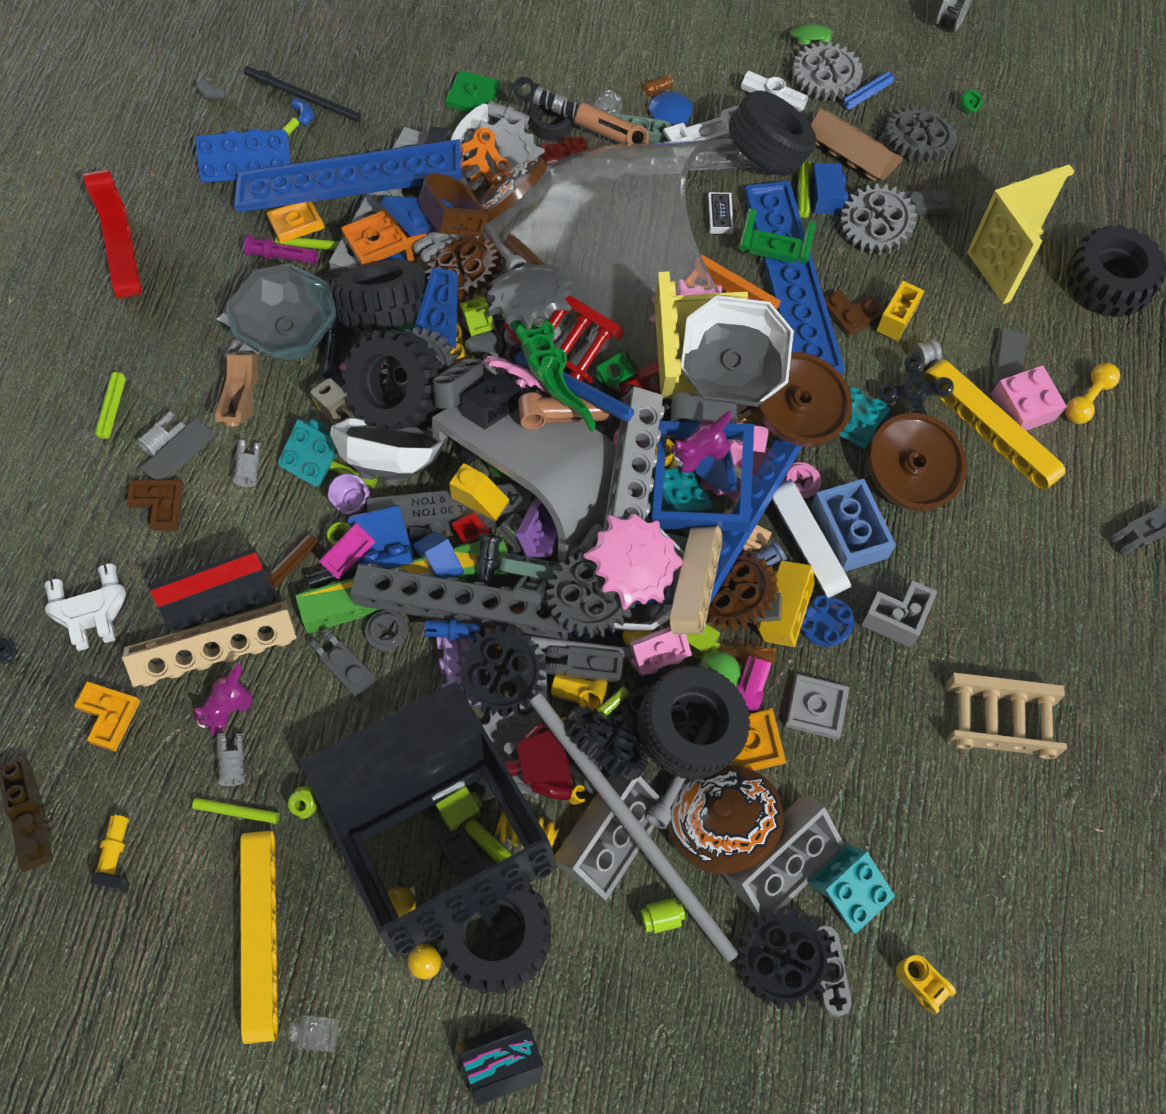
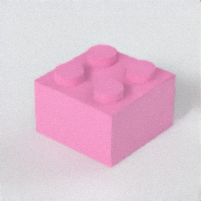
M1044 366L1000 380L990 394L995 404L1025 430L1056 420L1067 407Z

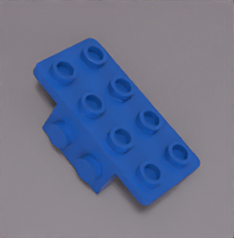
M250 129L248 132L239 133V131H226L225 134L200 135L195 139L200 180L204 183L237 181L238 172L291 164L288 133L285 130L261 131V129Z

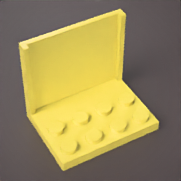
M1070 165L1060 168L1056 167L1049 172L1033 175L1020 182H1013L1008 186L995 190L967 253L1002 304L1012 300L1042 243L1039 236L1043 233L1041 227L1067 176L1074 173Z
M669 271L658 272L654 303L660 393L663 395V399H672V394L678 392L699 395L681 372L687 317L716 295L747 299L748 292L676 295L675 281H670Z

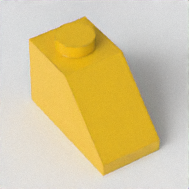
M464 463L449 483L452 499L494 521H497L509 503V498L485 474Z

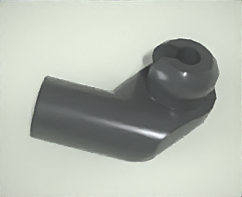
M198 78L196 80V89L205 99H226L225 88H213L206 78Z

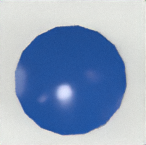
M663 92L656 95L651 100L649 107L650 113L654 117L653 119L665 120L671 125L680 123L687 125L693 111L690 100L676 92Z
M823 595L818 596L814 599V602L808 605L801 629L805 637L815 645L822 647L836 646L844 642L852 633L854 627L853 611L839 599L827 598Z

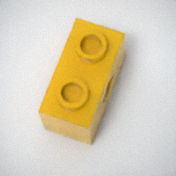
M902 281L882 315L877 332L899 341L918 308L924 290Z

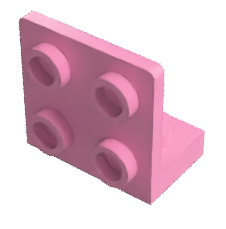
M667 627L629 642L634 657L626 660L641 675L656 673L659 668L666 665L678 664L692 654L686 634L674 635L671 627Z

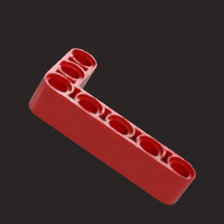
M109 169L84 173V181L88 193L100 216L115 296L119 300L142 295L128 215Z

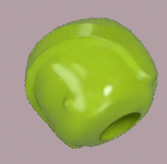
M310 786L296 788L288 800L290 812L299 816L300 819L312 816L319 807L318 799L313 788Z

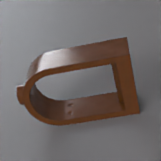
M432 173L426 175L418 202L438 233L472 236L473 234L475 236L483 235L489 215L468 186L462 181L445 174ZM440 198L453 203L457 208L446 207Z

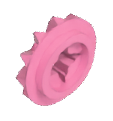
M803 462L792 463L781 482L782 484L792 479L802 498L808 500L811 496L816 495L820 489L821 476L813 466ZM797 476L801 481H806L804 488L799 483L795 484Z

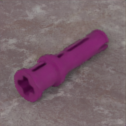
M247 235L245 238V256H263L266 260L276 257L311 263L313 265L317 263V249L275 243L271 238L262 240L253 238L252 235Z

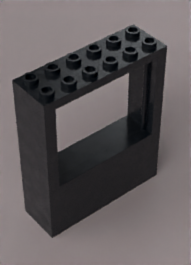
M457 681L300 761L376 929L394 958L411 953L417 945L426 940L438 938L444 930L455 924H462L468 921L471 915L482 909H489L495 906L500 899L509 894L522 891L527 884L536 879L549 876L558 867L548 837ZM484 777L524 849L399 917L363 841Z

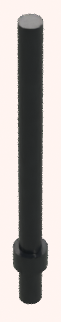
M249 66L244 68L245 75L257 79L263 85L274 86L359 122L361 119V113L275 78L267 71H259Z

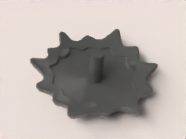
M526 263L523 267L511 269L508 273L494 279L490 283L491 289L487 294V299L493 303L489 308L488 316L502 313L507 324L519 320L529 330L534 319L538 317L548 319L556 310L571 311L572 308L566 301V297L570 296L571 292L566 287L573 286L574 283L571 279L562 276L565 270L560 266L549 267L544 264L531 265Z

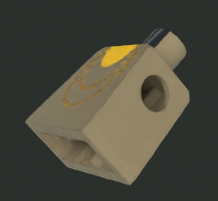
M327 379L324 382L316 381L311 385L310 395L319 413L330 426L346 418H358L354 414L355 408L349 407L346 401L348 399L347 393H343V389L332 379ZM335 409H340L342 412L341 415H339L335 411Z

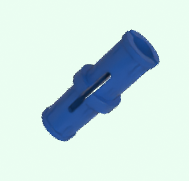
M451 619V622L426 620L425 629L427 631H425V637L449 638L450 641H456V638L476 639V632L481 635L482 623L457 622V619Z

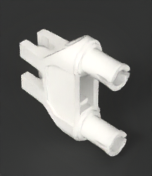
M106 564L107 571H105L103 565L98 568L102 582L101 589L65 599L63 582L61 580L53 579V586H51L50 581L44 584L48 597L45 613L59 624L68 628L71 643L76 645L78 651L89 648L86 632L88 628L96 626L98 635L103 638L104 643L116 640L112 621L123 605L126 592L125 588L118 582L116 566L114 564Z

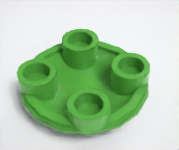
M818 24L801 25L790 31L791 37L798 39V44H810L811 40L829 42L833 33L832 29Z

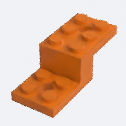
M386 209L341 227L343 236L360 264L379 261L399 252L406 261L409 260L417 263V259L421 254H417L414 251L413 245L416 241L432 233L410 236ZM371 236L379 237L376 241L368 240Z

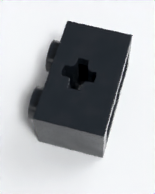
M500 373L494 375L462 395V416L484 430L518 409L521 386Z

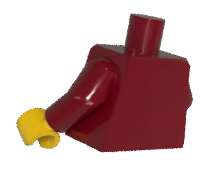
M567 717L561 718L564 724H566L565 719ZM546 723L536 724L523 736L522 741L517 744L519 758L504 761L512 777L523 775L525 785L531 788L534 793L551 799L568 800L574 805L584 802L585 799H579L576 796V791L581 792L585 790V787L582 785L570 787L574 784L567 751Z

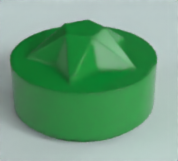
M976 90L966 91L959 100L960 108L967 114L975 113L983 104L982 96Z

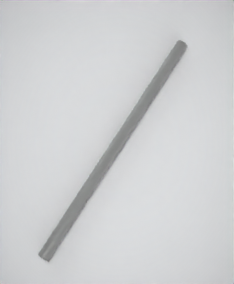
M541 693L536 695L529 701L726 962L732 961L739 954L595 763L588 759V754L581 752L579 745L572 742L574 738L567 734L569 730L565 728V724Z

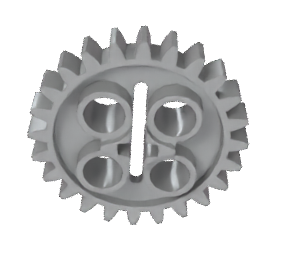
M820 42L817 47L812 43L811 48L805 46L804 50L799 51L798 56H795L792 78L796 79L795 85H801V91L808 90V96L814 93L815 99L823 96L824 101L827 100V97H831L835 101L836 96L843 99L844 94L849 95L852 91H856L862 78V63H858L859 57H853V51L846 52L847 47L840 49L839 44L833 47L831 42H828L827 46Z
M878 183L873 190L869 185H866L865 192L858 189L857 196L851 194L850 202L845 201L844 209L841 212L840 225L843 226L842 233H847L846 241L853 239L852 247L858 244L861 245L860 252L868 248L869 255L873 253V250H877L878 255H881L883 249L888 254L891 253L892 247L899 250L900 243L907 244V237H912L916 226L917 214L914 213L915 205H910L911 198L903 199L905 192L897 194V187H894L891 191L888 190V184H885L883 189L879 188ZM891 217H897L899 220H893ZM858 219H865L866 221L860 222ZM876 232H881V233H883L884 235L879 236V235H876L875 233H876Z

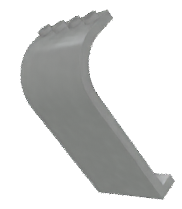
M507 374L503 375L508 379L512 380L513 382H516L515 379L508 376ZM525 386L521 396L526 393L536 392ZM462 402L432 417L434 439L441 442L448 437L452 438L527 488L541 500L553 518L557 529L559 563L563 562L569 565V556L577 560L578 546L591 527L599 524L604 528L616 450L614 443L596 429L591 432L584 422L549 423L538 429H526L521 425L518 408L484 430L462 416ZM628 489L629 494L635 497L634 492Z

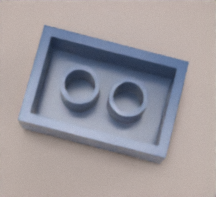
M864 479L816 493L811 508L844 572L890 557L896 544Z

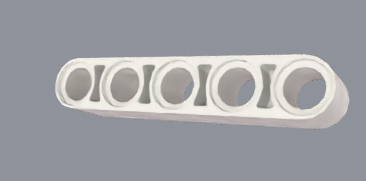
M792 479L780 484L771 500L807 565H812L816 581L824 595L830 598L850 588L851 584Z

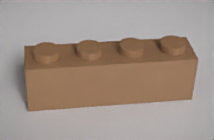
M820 108L811 123L818 146L822 147L825 144L830 147L829 153L838 158L841 155L846 157L848 165L855 169H858L859 166L865 169L866 172L864 174L874 181L877 178L885 180L904 159V157L824 109Z

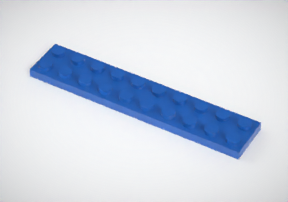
M460 139L238 172L234 207L237 212L421 186L425 176L432 173L445 174L462 180V144Z
M790 181L745 186L744 193L748 207L757 211L754 222L755 230L803 240L805 232ZM811 252L808 262L805 264L800 263L799 260L791 263L762 256L772 294L780 300L778 312L794 330L791 352H802L817 356L833 366L840 374H843L845 367Z

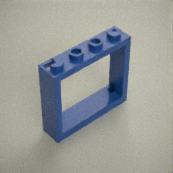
M659 421L661 436L656 445L657 462L652 469L656 470L653 488L650 494H654V501L650 503L648 518H652L653 521L658 520L661 529L690 530L692 527L719 526L721 531L750 532L754 424L728 423L723 428L726 439L743 440L740 514L662 511L667 437L687 438L694 433L697 426L702 422Z

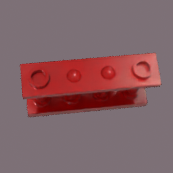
M570 295L566 297V301L572 308L571 312L577 315V322L560 346V349L566 351L568 355L586 326L589 327L592 324L598 328L597 336L578 365L575 366L567 361L565 366L570 371L569 375L591 384L593 379L586 373L587 368L606 339L610 340L613 337L619 341L624 331L620 325ZM556 310L553 313L549 322L554 326V330L565 313L569 314L570 311ZM505 322L503 327L509 332L507 337L520 345V340L516 333Z

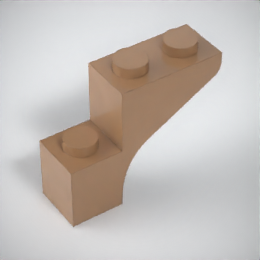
M232 352L227 354L226 382L216 408L215 422H224V426H239L240 422H246V419L253 416V385L258 383V353Z

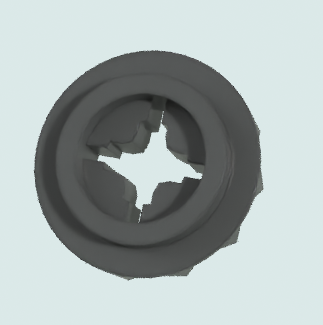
M381 611L373 615L367 622L365 628L366 639L373 649L376 648L382 652L396 651L400 645H404L407 635H409L408 624L405 618L397 612ZM393 626L392 633L394 637L389 635L382 637L383 633L380 627L382 629H389Z

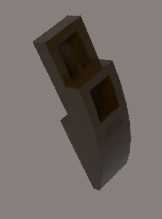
M24 755L1 764L0 789L4 811L10 818L19 868L23 872H27L53 861L50 842L53 841L42 798L26 756Z

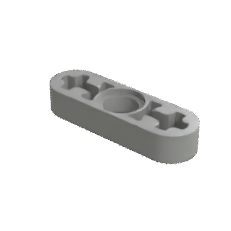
M821 926L816 931L826 930V938L832 939V944L827 947L828 952H834L836 956L829 958L827 963H833L839 971L838 977L835 980H832V982L822 981L821 984L826 990V986H834L841 983L842 988L838 987L835 990L837 998L843 999L844 1004L839 1007V1011L836 1010L834 1005H830L829 1000L834 998L833 988L826 990L825 993L820 992L823 1010L829 1016L841 1017L850 1010L852 1001L838 933L832 927ZM811 944L812 954L814 956L815 950L813 945Z

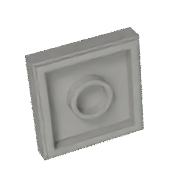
M796 674L785 727L839 740L842 733L849 686Z

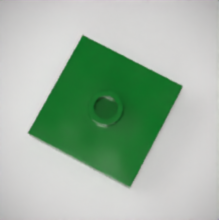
M460 70L445 100V106L470 113L483 103L488 105L490 101L494 102L501 87V80Z

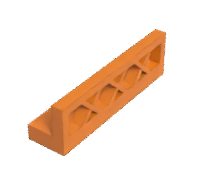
M702 254L696 260L695 270L684 282L686 287L691 289L697 286L693 282L699 277L706 282L707 286H700L706 291L721 285L722 292L724 293L748 292L747 299L767 301L777 311L779 308V299Z

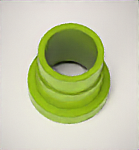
M338 522L328 529L327 537L332 546L350 530L348 523Z

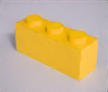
M781 561L779 569L774 572L778 580L776 582L779 588L778 592L782 595L781 621L758 622L757 629L760 631L764 642L795 647L816 576L812 565Z

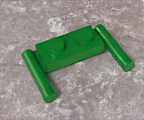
M748 209L739 244L740 250L746 251L749 249V254L795 263L796 260L803 264L808 262L816 227L815 222H807L804 238L801 240L753 230L757 211L755 209Z

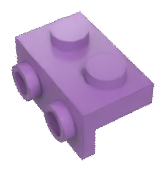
M540 499L533 500L516 532L517 540L521 543L526 556L531 558L551 556L558 543L555 523Z

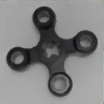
M910 354L904 361L905 369L909 374L906 383L900 386L892 383L883 384L879 389L878 395L881 401L886 404L894 403L898 399H906L911 404L909 413L928 415L923 406L926 398L932 395L941 398L951 396L954 392V383L948 377H941L934 382L925 381L921 376L925 365L924 359L919 354ZM914 361L919 362L915 367L910 366ZM942 385L949 386L948 389L944 391L940 390V387ZM920 386L921 393L917 394L915 392L912 395L911 389L913 387L917 389ZM887 391H893L892 395L885 396V393Z

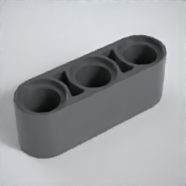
M477 358L464 359L433 379L435 406L444 409L455 407L462 402L463 394L483 383V361Z
M686 392L672 394L671 421H716L724 413L731 411L732 417L729 423H737L736 404L703 400L700 395Z

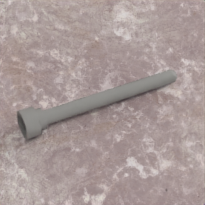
M488 223L485 225L483 233L492 243H495L496 249L507 261L506 268L508 272L511 269L523 267L527 263L526 260L520 255H514L504 245V242Z
M511 628V634L515 635L517 629ZM522 632L520 638L525 639L527 636L523 635ZM534 636L531 637L528 643L530 646L539 644L538 648L542 649L549 647L568 649L569 647L624 653L623 658L626 659L634 657L631 648Z
M707 714L694 738L693 744H705L714 727L709 714ZM674 776L661 802L656 803L655 806L650 808L646 816L649 823L660 829L667 828L672 818L670 808L685 779L680 778V776Z

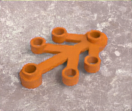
M485 127L477 129L473 139L462 144V158L465 153L477 148L476 156L462 162V169L478 164L480 171L471 176L470 181L479 178L482 172L490 187L493 184L491 180L495 175L485 160L486 151L494 162V169L497 173L502 172L504 174L509 168V162L507 159L501 158L494 146L496 142L494 132ZM482 136H486L489 140H483ZM498 163L504 164L505 168H500ZM477 190L471 191L476 197V199L479 200L478 196L476 195Z

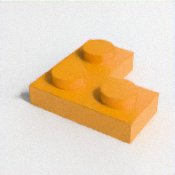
M86 682L74 707L79 711L98 717L87 741L90 744L116 752L141 701L137 697Z

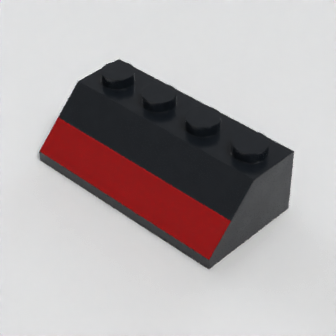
M255 548L149 586L166 625L174 633L204 623L217 621L220 617L229 614L241 613L247 607L256 604L262 605L277 597L269 568Z

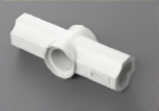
M748 71L741 84V89L750 93L762 90L775 94L790 103L800 113L804 110L808 100L807 95L786 87L785 81L779 77L767 79Z

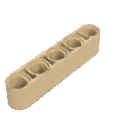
M719 526L692 527L690 529L670 615V627L674 635L702 634L704 632L722 547V532Z

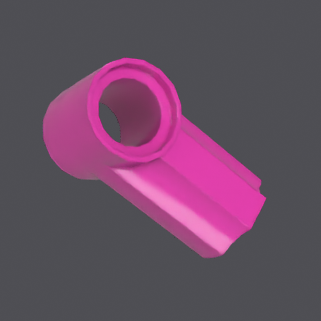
M750 655L740 683L738 682L736 688L743 695V699L746 701L745 705L749 709L748 712L753 713L758 712L764 695L763 688L771 668V662Z

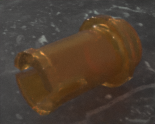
M666 75L657 80H648L645 84L646 94L649 97H655L658 93L672 89L674 87L673 79L670 75Z

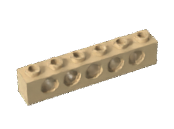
M282 601L124 647L122 659L133 687L138 685L150 686L165 677L177 678L189 670H204L216 662H231L243 654H258L270 646L288 645L292 640L297 639L296 629L287 601ZM269 626L273 630L269 633H261L259 628ZM242 634L246 638L242 641H235L232 639V636ZM215 642L219 646L215 649H209L205 647V644ZM180 650H188L192 654L188 657H182L178 652ZM153 658H160L164 661V663L161 665H155L151 663L150 660Z

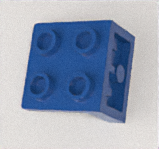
M399 505L348 518L350 529L358 523L376 540L359 558L358 564L365 566L367 564H376L383 569H389L413 563V550Z

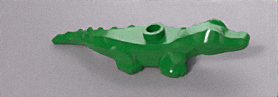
M519 320L511 322L509 328L519 338L522 351L532 374L542 382V386L550 392L552 398H557L564 406H569L574 412H578L588 429L593 432L596 424L588 407L569 390L564 380L563 370L567 364V353L563 349L556 348L552 341L555 333L554 326L549 321H545L541 326L537 327L533 321L531 329L528 330L523 322Z

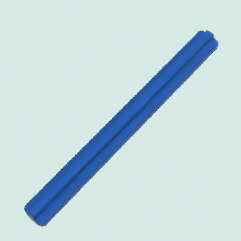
M519 351L514 358L515 362L530 370L523 351ZM563 372L567 387L576 396L625 422L631 420V417L634 415V409Z

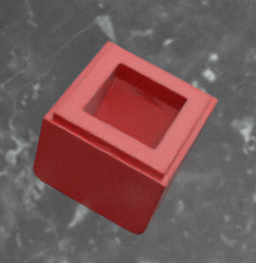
M475 511L451 523L462 543H472L479 539V534H488L490 531Z

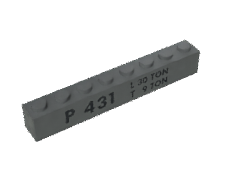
M519 483L496 485L509 498V503L497 521L452 499L450 490L367 498L368 512L399 505L409 536L410 527L427 528L441 533L443 530H453L452 522L474 511L488 528L501 524L518 525L523 521L533 500L539 498Z

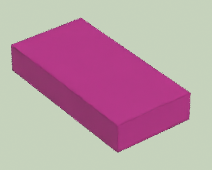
M356 523L319 562L339 580L376 540Z

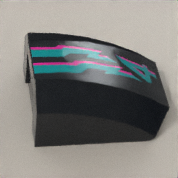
M519 1021L457 1043L477 1107L527 1088L540 1081L544 1065L532 1030Z

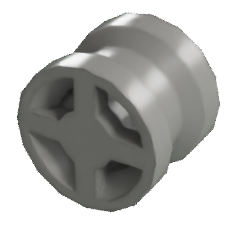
M934 338L927 340L924 344L916 343L912 347V354L921 355L924 359V366L928 365L929 362H938L942 358L941 347Z

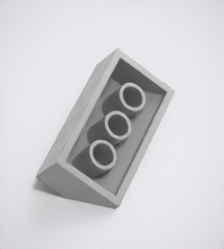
M612 771L607 781L650 835L655 826L647 821L646 816L650 808L655 806L656 803H660L662 799L641 776L635 780L631 778L626 780L623 776L618 778ZM597 793L554 857L557 866L570 878L606 901L640 850V847L600 794Z
M802 795L784 812L783 831L773 851L763 861L747 870L723 875L732 890L756 916L766 921L768 920L767 911H770L775 916L779 908H783L808 884V880L846 846L825 807Z

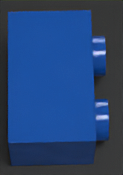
M814 163L811 173L814 214H841L845 201H848V191L844 190L846 174L842 173L841 163Z

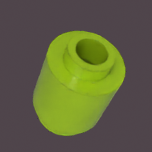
M674 897L646 904V908L640 909L641 920L646 933L653 932V934L679 928L682 926L681 921L685 920L682 903H676Z

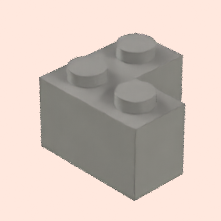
M913 580L906 590L902 601L878 591L861 626L911 648L921 633L938 591Z

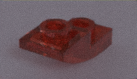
M563 137L561 144H540V148L544 149V153L540 156L548 166L569 164L590 156V151L584 137Z

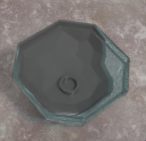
M290 263L255 270L226 303L233 337L262 355L285 360H298L308 356L337 315L330 283Z

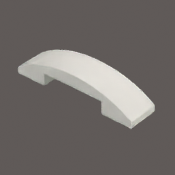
M483 103L467 114L455 129L451 140L460 139L461 144L468 142V135L475 133L480 128L481 119L488 123V105Z
M739 105L722 110L721 117L687 128L684 123L664 128L663 133L672 147L677 149H693L714 144L730 137L729 120Z

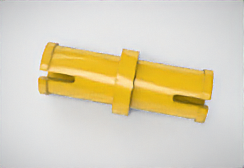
M119 815L110 816L105 840H102L100 843L102 851L95 873L115 875L119 854L124 851L125 847L123 839L127 824L129 823L127 817Z

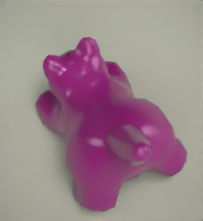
M727 411L716 421H703L697 426L694 433L683 441L676 440V444L671 446L670 452L676 461L684 462L681 468L684 473L692 472L706 456L710 455L716 460L723 458L727 454L730 444L726 440L723 428L730 422L732 417L731 411Z
M236 663L229 675L219 677L214 682L211 694L201 707L194 709V720L202 728L211 726L210 733L213 736L223 732L228 717L233 711L244 712L248 710L252 703V693L246 690L238 681L242 673L241 663Z

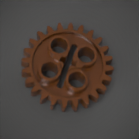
M473 234L470 239H467L466 235H464L462 241L454 238V244L452 245L445 243L446 249L439 248L438 252L440 254L438 256H431L434 262L427 263L429 270L425 271L427 284L432 267L452 270L458 274L457 298L462 303L465 297L468 296L472 300L474 293L482 295V288H490L488 282H492L495 279L494 275L500 274L498 267L502 266L500 261L502 257L496 249L495 243H492L489 238L485 240L483 235H481L477 239L475 234ZM459 256H460L461 259L463 260V261H462V265H461V263H460ZM465 273L467 274L468 281L464 277Z
M745 550L741 556L737 557L709 605L706 623L709 622L712 628L715 629L719 625L721 630L725 631L729 625L733 632H736L737 626L742 625L743 629L746 630L747 622L751 621L752 624L757 625L756 617L759 616L765 619L764 610H773L770 601H777L775 592L779 591L776 583L778 580L772 566L767 565L765 558L759 560L756 553L749 558Z

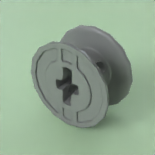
M944 0L938 13L936 24L938 25L944 15L956 20L954 31L956 32L972 0Z

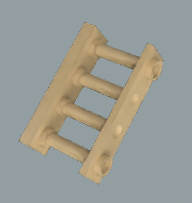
M954 673L947 681V692L956 693L959 696V730H954L947 738V744H954L960 749L979 747L1036 754L1042 759H1055L1067 749V743H1058L1053 740L1052 706L1056 705L1065 696L1064 686ZM972 695L983 696L986 699V734L970 732V696ZM998 699H1008L1013 703L1014 737L998 735ZM1026 702L1038 703L1041 706L1042 740L1026 739Z

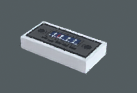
M709 192L710 234H733L731 193Z

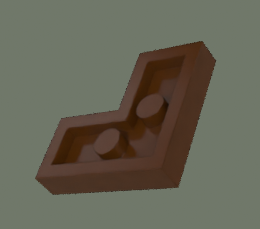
M840 289L824 297L830 318L847 338L881 320L885 309L873 295L856 305H853Z
M130 480L127 505L129 508H152L150 520L152 531H179L184 483L182 480Z

